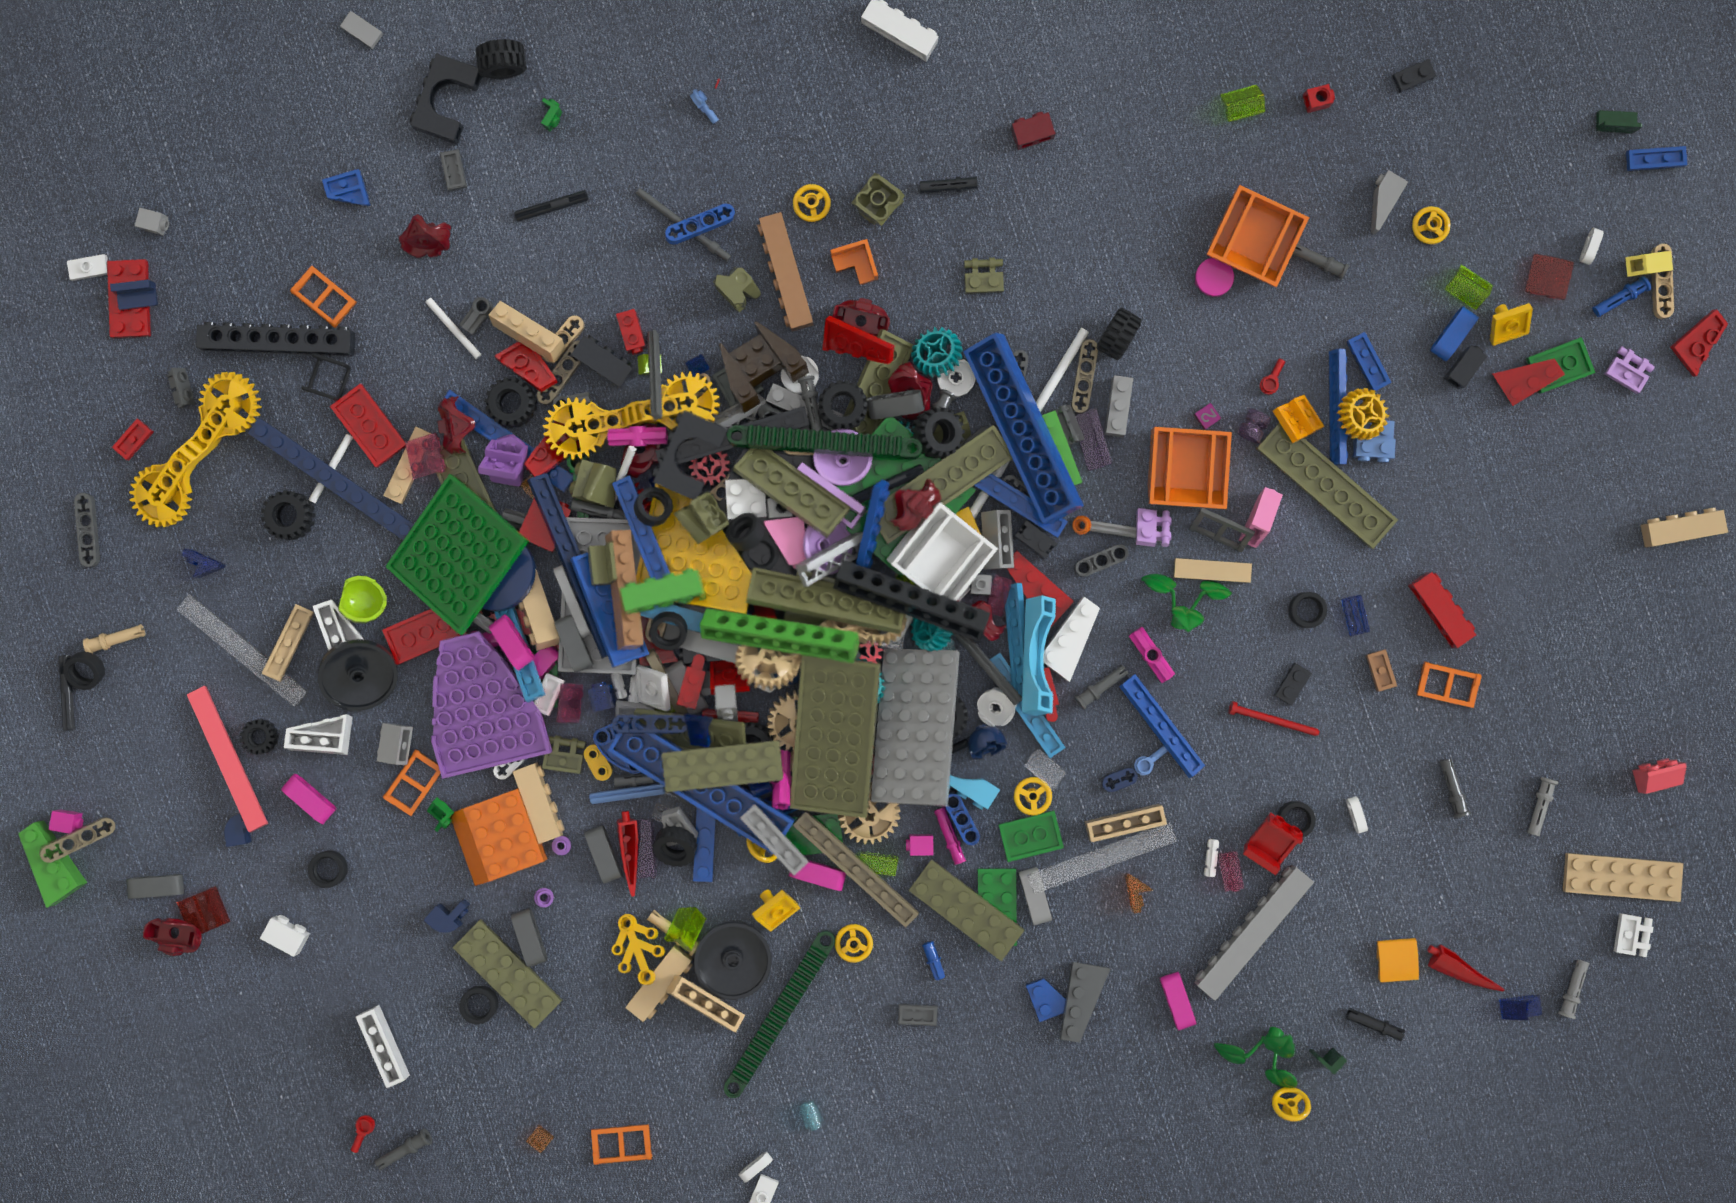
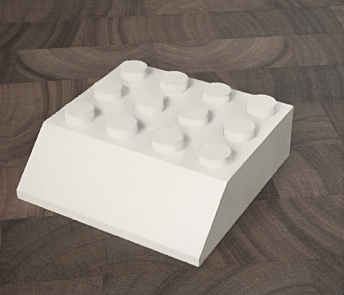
M938 502L932 506L934 512L927 520L922 518L915 529L909 530L886 560L921 588L957 601L998 548L947 507Z

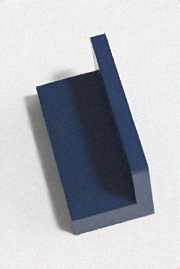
M149 279L110 284L111 292L117 294L118 308L120 310L158 305L156 283Z

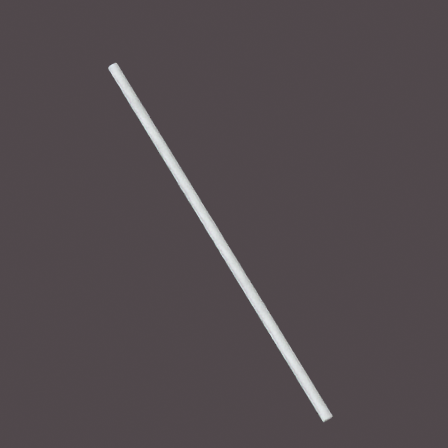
M1083 328L1079 330L1036 400L1040 412L1089 334L1087 330ZM1010 461L992 472V474L1000 479ZM983 491L979 493L970 508L974 519L989 497ZM906 615L907 621L904 632L902 631L901 636L896 638L899 642L913 621V618Z

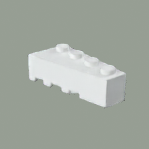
M1082 597L1044 648L1043 664L1068 682L1072 678L1100 609L1086 597Z

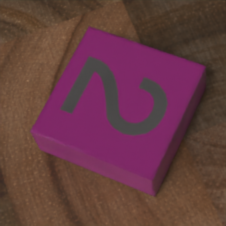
M1211 403L1194 414L1204 430L1221 419Z

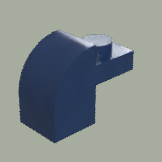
M237 814L229 819L224 830L226 847L252 842L250 832H248L241 814Z
M464 899L452 912L440 903L426 916L424 921L438 932H452L463 924L458 918L462 919L469 912L467 907L470 903Z

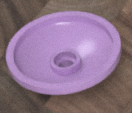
M837 429L831 431H838L839 433L846 432L848 434L852 432L858 434L857 432L849 429ZM814 453V464L817 472L824 479L834 485L847 486L859 482L866 476L872 464V457ZM845 459L847 462L845 464H841L840 460Z
M840 522L828 538L811 526H808L803 539V550L806 559L849 536L850 532L847 530L846 525ZM853 547L848 549L849 554H852ZM842 554L834 557L833 561L839 563ZM828 562L820 565L819 569L825 571ZM839 569L835 570L830 574L838 573Z

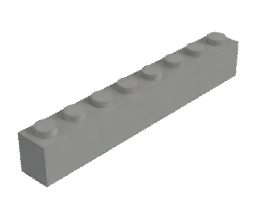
M1292 865L1282 872L1283 877L1279 882L1276 881L1271 885L1269 894L1266 897L1263 896L1257 903L1258 907L1246 915V921L1243 925L1235 928L1232 933L1233 937L1221 945V951L1217 956L1214 955L1207 963L1208 967L1196 975L1194 983L1213 1000L1216 1001L1314 883L1297 867Z

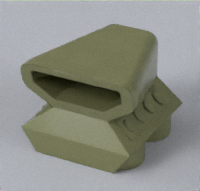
M874 173L851 204L871 224L882 226L891 213L904 202L902 199L905 195L882 176Z
M734 267L730 271L729 276L717 275L713 281L715 288L739 313L742 310H746L745 297L757 299L761 295V291L752 277L741 267Z
M581 459V462L575 466L576 480L571 483L569 489L571 497L614 508L615 489L612 483L616 482L617 469Z
M709 492L692 500L690 505L674 512L675 517L698 544L729 525L727 516L719 509L716 499Z

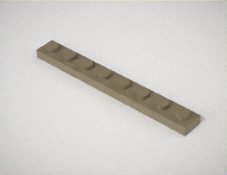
M805 810L793 823V826L905 928L919 915V912L808 811Z

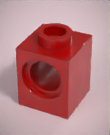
M1329 84L1307 89L1304 92L1303 99L1307 113L1329 108L1334 103L1335 94L1333 89H1330ZM1316 95H1321L1324 101H1318Z

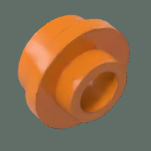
M1077 516L1073 520L1072 528L1077 534H1087L1091 529V521L1086 516ZM1081 522L1085 523V527L1083 529L1080 528Z

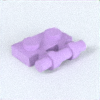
M1621 346L1617 353L1623 356L1622 360L1618 357L1613 358L1604 374L1638 394L1649 379V376L1643 373L1644 370L1652 372L1655 366L1650 364L1648 359L1635 355L1633 350H1627ZM1632 361L1637 365V368H1634L1628 363Z
M1138 508L1136 512V545L1155 547L1156 541H1162V546L1168 547L1171 540L1170 526L1172 524L1170 512L1165 510L1162 512V517H1157V510ZM1157 526H1162L1161 532H1157Z

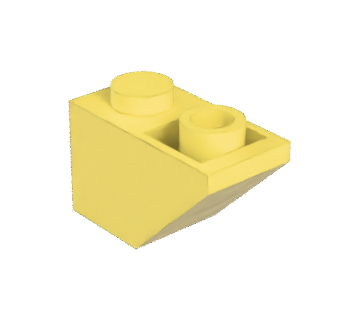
M1671 251L1625 257L1627 277L1673 270Z

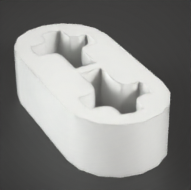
M1597 228L1591 229L1580 255V262L1588 265L1593 262L1604 232Z
M525 759L495 766L493 770L495 777L498 779L508 778L513 773L512 771H515ZM508 764L509 767L505 770L507 774L500 775L499 766L504 767Z
M1357 796L1346 799L1355 831L1358 834L1368 831L1364 813Z
M766 1151L747 1165L738 1175L746 1183L769 1165L773 1159Z

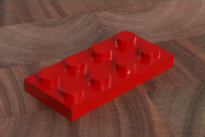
M146 259L107 261L110 337H150V307L120 310L118 308L117 294L111 292L110 284L148 280V261Z
M361 383L330 406L376 468L407 446L405 440Z
M432 609L382 630L397 665L439 648L440 641L460 636Z

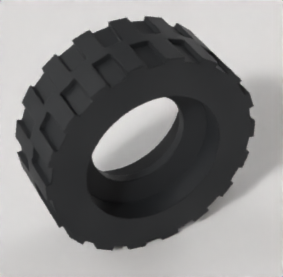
M666 826L657 833L653 844V852L655 857L664 864L671 865L672 867H682L692 862L698 843L689 830H685L682 827ZM666 843H677L684 848V850H673L666 845Z

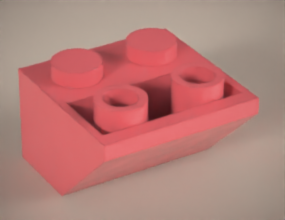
M1666 758L1658 760L1657 764L1651 765L1646 763L1639 765V769L1632 770L1638 793L1648 794L1682 785L1684 783L1686 764Z

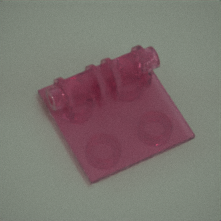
M436 433L405 442L413 479L437 472H445L446 465L444 464V459L441 458L444 457V454H440L443 450L439 449L441 448L440 437H437Z
M566 683L560 685L557 722L579 723L583 684Z

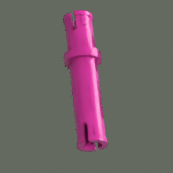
M942 807L935 810L934 813L947 843L946 848L949 849L954 864L957 865L965 862L966 859L960 847L961 842L955 835L946 808Z

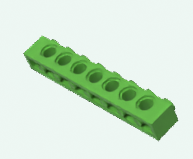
M707 608L700 623L702 639L854 663L859 648L858 632Z

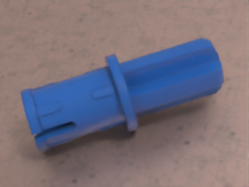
M929 941L922 944L928 960L926 963L930 965L934 979H943L945 974L940 962L941 957H938L934 942Z

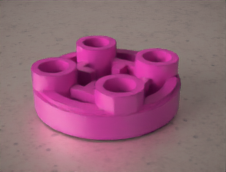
M1214 258L1203 261L1195 273V286L1203 294L1211 297H1220L1225 294L1234 282L1232 267Z

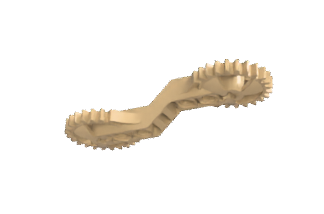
M904 614L900 634L891 632L880 634L877 629L828 619L819 626L858 632L859 642L866 644L869 640L872 646L875 642H878L879 646H881L882 641L888 645L890 639L895 642L897 636H901L902 631L904 632L907 618H905L906 615ZM741 645L738 646L735 667H738L737 673H742V680L748 678V685L752 682L755 683L754 688L762 685V690H765L766 686L773 690V686L776 685L780 689L781 683L787 686L788 680L793 681V677L797 676L801 666L802 655L769 649H761L758 652L757 647ZM756 668L761 673L758 676L752 674ZM777 672L778 678L773 679L770 674Z
M796 690L793 691V696L786 692L785 699L779 696L780 703L774 701L775 708H769L772 715H767V719L771 721L767 723V726L772 728L769 730V734L774 735L773 741L779 740L780 747L785 744L787 751L792 747L793 753L797 723L795 720H797L798 710L795 709L794 700L799 698ZM789 724L792 731L781 737L779 732ZM870 782L868 812L871 815L868 814L867 818L858 817L862 822L861 825L852 829L849 825L857 817L838 815V820L841 821L840 827L844 828V834L849 833L850 839L855 837L857 843L861 839H863L864 844L868 840L874 844V839L882 842L881 836L888 838V831L894 833L892 826L898 827L896 820L900 819V815L897 814L901 812L897 806L898 804L887 803L886 806L878 811L876 803L871 802L872 782ZM869 826H872L873 834H870Z

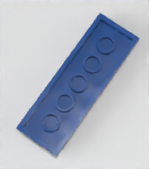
M588 552L572 557L570 561L612 668L649 655L645 642L638 649L618 650L611 585L592 586Z

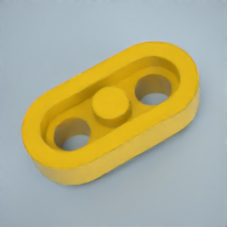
M596 744L589 745L584 750V758L591 772L597 780L605 781L609 779L613 773L610 762L602 755ZM591 751L596 752L597 755L595 758H592L590 756ZM600 768L605 769L606 772L604 775H601L599 773Z

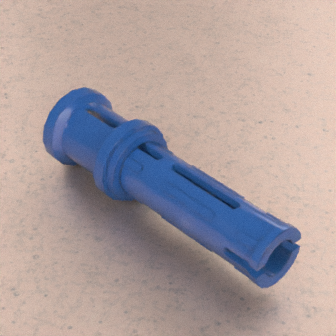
M1642 275L1634 283L1626 284L1622 291L1593 306L1592 310L1597 317H1601V315L1625 301L1634 300L1637 298V295L1644 291H1650L1651 284Z

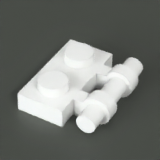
M1619 913L1613 951L1636 955V949L1640 948L1639 956L1647 957V952L1651 947L1649 940L1654 928L1652 927L1653 919L1645 917L1644 924L1640 925L1642 917ZM1639 931H1642L1641 942H1638Z

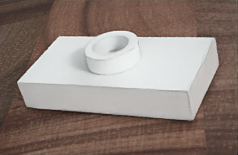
M102 254L67 261L70 280L75 281L108 275L107 255Z
M546 673L542 682L546 695L534 700L539 711L547 716H550L565 680Z
M761 1174L749 1203H770L779 1181Z

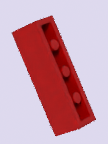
M1426 572L1408 586L1451 648H1459L1476 636L1474 632L1475 627L1469 620L1466 621L1461 607L1455 605L1452 601V594L1440 584L1442 582L1440 577L1436 573Z

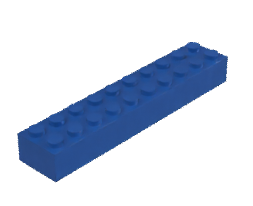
M993 333L963 351L1042 523L1052 524L1084 507L1004 334Z
M629 719L630 723H624L623 726H630L629 730H633V719ZM639 721L635 722V726L639 730L646 727ZM618 733L607 751L665 787L662 753L682 751L684 749L660 734ZM741 785L673 791L771 854H773L771 850L742 821L741 817L756 804L784 835L787 834L795 820L781 810L774 809L770 803Z

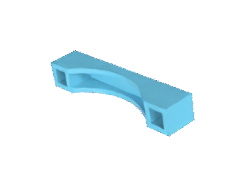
M1043 595L1026 599L1022 713L1035 716L1052 713L1053 693L1045 678L1043 655L1046 638L1055 619L1056 599Z
M950 775L949 789L953 787L958 790L956 794L965 800L967 797L974 800L972 804L981 810L983 807L988 809L1000 791L999 788L983 778L963 779Z

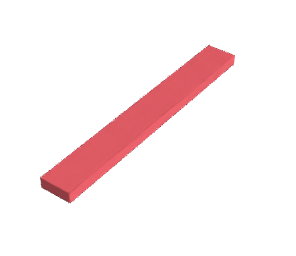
M203 686L187 694L248 832H253L267 825V819L207 687Z

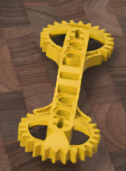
M222 372L221 375L215 374L214 378H209V383L203 384L206 390L200 391V393L204 395V398L198 399L203 402V405L198 407L201 415V424L195 434L172 454L167 463L146 467L145 470L138 472L140 476L134 477L137 483L131 484L135 489L129 491L130 494L134 495V498H131L130 501L135 502L132 509L138 508L139 510L136 515H143L142 521L149 520L148 525L155 524L156 527H167L182 521V516L188 514L184 509L191 508L187 502L192 501V499L187 497V495L192 493L190 474L196 465L218 446L223 437L246 432V429L252 427L250 423L256 422L254 416H260L256 409L262 408V406L257 405L261 398H256L255 396L259 391L252 390L255 384H248L249 378L242 379V374H235V372ZM215 388L222 392L223 395L217 398L211 392ZM248 393L249 398L243 400L241 395ZM242 408L249 414L247 419L239 415ZM219 415H220L221 418H222L221 423H220V421L218 420V416H219ZM209 430L211 431V434H212L211 438H210L209 435H208V431H209ZM179 462L182 464V470L179 467ZM144 481L152 484L149 491L142 486ZM147 499L150 504L144 506L142 501ZM174 501L179 506V509L175 511L166 506V504Z
M681 372V378L674 375L673 382L667 379L668 386L661 385L663 416L657 420H654L651 415L645 413V409L650 407V399L636 402L621 409L608 411L598 407L592 401L586 405V399L579 403L577 397L574 402L567 398V404L560 400V407L554 404L555 411H548L551 418H544L549 424L543 425V428L548 430L543 434L545 437H550L546 443H553L550 449L552 451L558 449L556 453L558 456L563 452L564 459L571 455L572 461L575 460L576 455L579 456L580 460L583 458V454H586L589 458V451L597 453L594 447L602 448L608 438V429L629 428L644 423L657 422L665 425L672 431L678 426L675 421L679 412L683 413L684 410L715 422L712 415H718L719 412L714 408L720 407V404L715 402L719 400V396L713 395L717 392V389H710L712 382L706 384V377L700 380L699 373L695 377H692L691 372H689L688 377H685L683 372ZM682 381H686L688 389L686 393H684ZM703 387H706L707 391L697 399L695 394ZM687 399H689L690 402H694L691 404V407L687 408V405H682L686 403ZM677 401H680L681 410H678ZM665 404H674V410L666 411L664 409ZM570 406H572L574 418H571L569 411ZM611 417L618 419V423L615 426L608 424V420ZM553 420H554V421H556V422H559V423H561V424H564L565 426H562V425H559V424H555V423H552V422H553ZM592 421L599 422V427L595 430L589 428V424ZM582 423H585V427H586V430H587V431H585V432H584V429L581 428V427H583ZM573 425H576L577 428H579L577 429V433H573V431L570 430L573 429ZM566 433L569 438L558 446L556 442ZM576 440H579L580 452L577 450Z

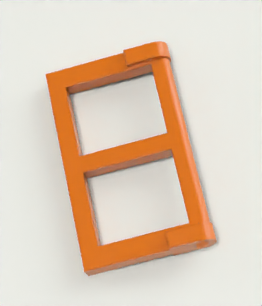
M312 265L290 290L293 295L298 297L334 328L340 324L357 303ZM313 274L329 285L314 303L299 293ZM335 290L348 302L336 317L331 319L318 307Z
M1424 662L1416 695L1474 708L1481 674ZM1429 669L1448 672L1443 696L1424 692ZM1455 674L1473 678L1468 702L1449 698Z
M415 749L408 760V764L403 767L390 788L383 795V798L412 816L441 774L438 764ZM416 758L436 770L426 787L406 775V772ZM401 779L422 792L411 808L391 795Z
M649 1124L591 1130L594 1165L652 1160ZM643 1130L645 1154L625 1156L623 1132ZM618 1133L620 1156L600 1158L598 1134Z

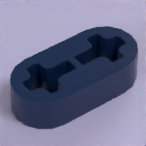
M1123 768L1104 776L1101 782L1102 787L1108 792H1115L1134 784L1137 781L1138 775L1132 768ZM1127 771L1134 775L1131 777V781L1128 779L1121 780V777L1126 776ZM1109 778L1111 780L1118 779L1119 781L1113 784V788L1106 786Z

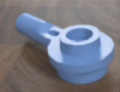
M694 89L690 95L691 99L703 113L705 112L712 124H715L719 119L705 102L707 97L702 90L697 91Z
M1163 745L1149 757L1141 756L1137 758L1134 762L1135 771L1140 775L1150 774L1154 762L1167 753L1168 750Z

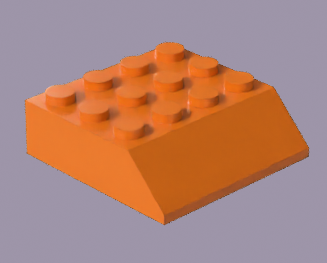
M1239 185L1212 238L1206 255L1271 286L1277 287L1309 217Z
M1165 427L1152 428L1148 472L1149 504L1227 509L1232 432Z
M519 788L455 811L451 817L475 886L542 863L548 859L542 843L538 844Z

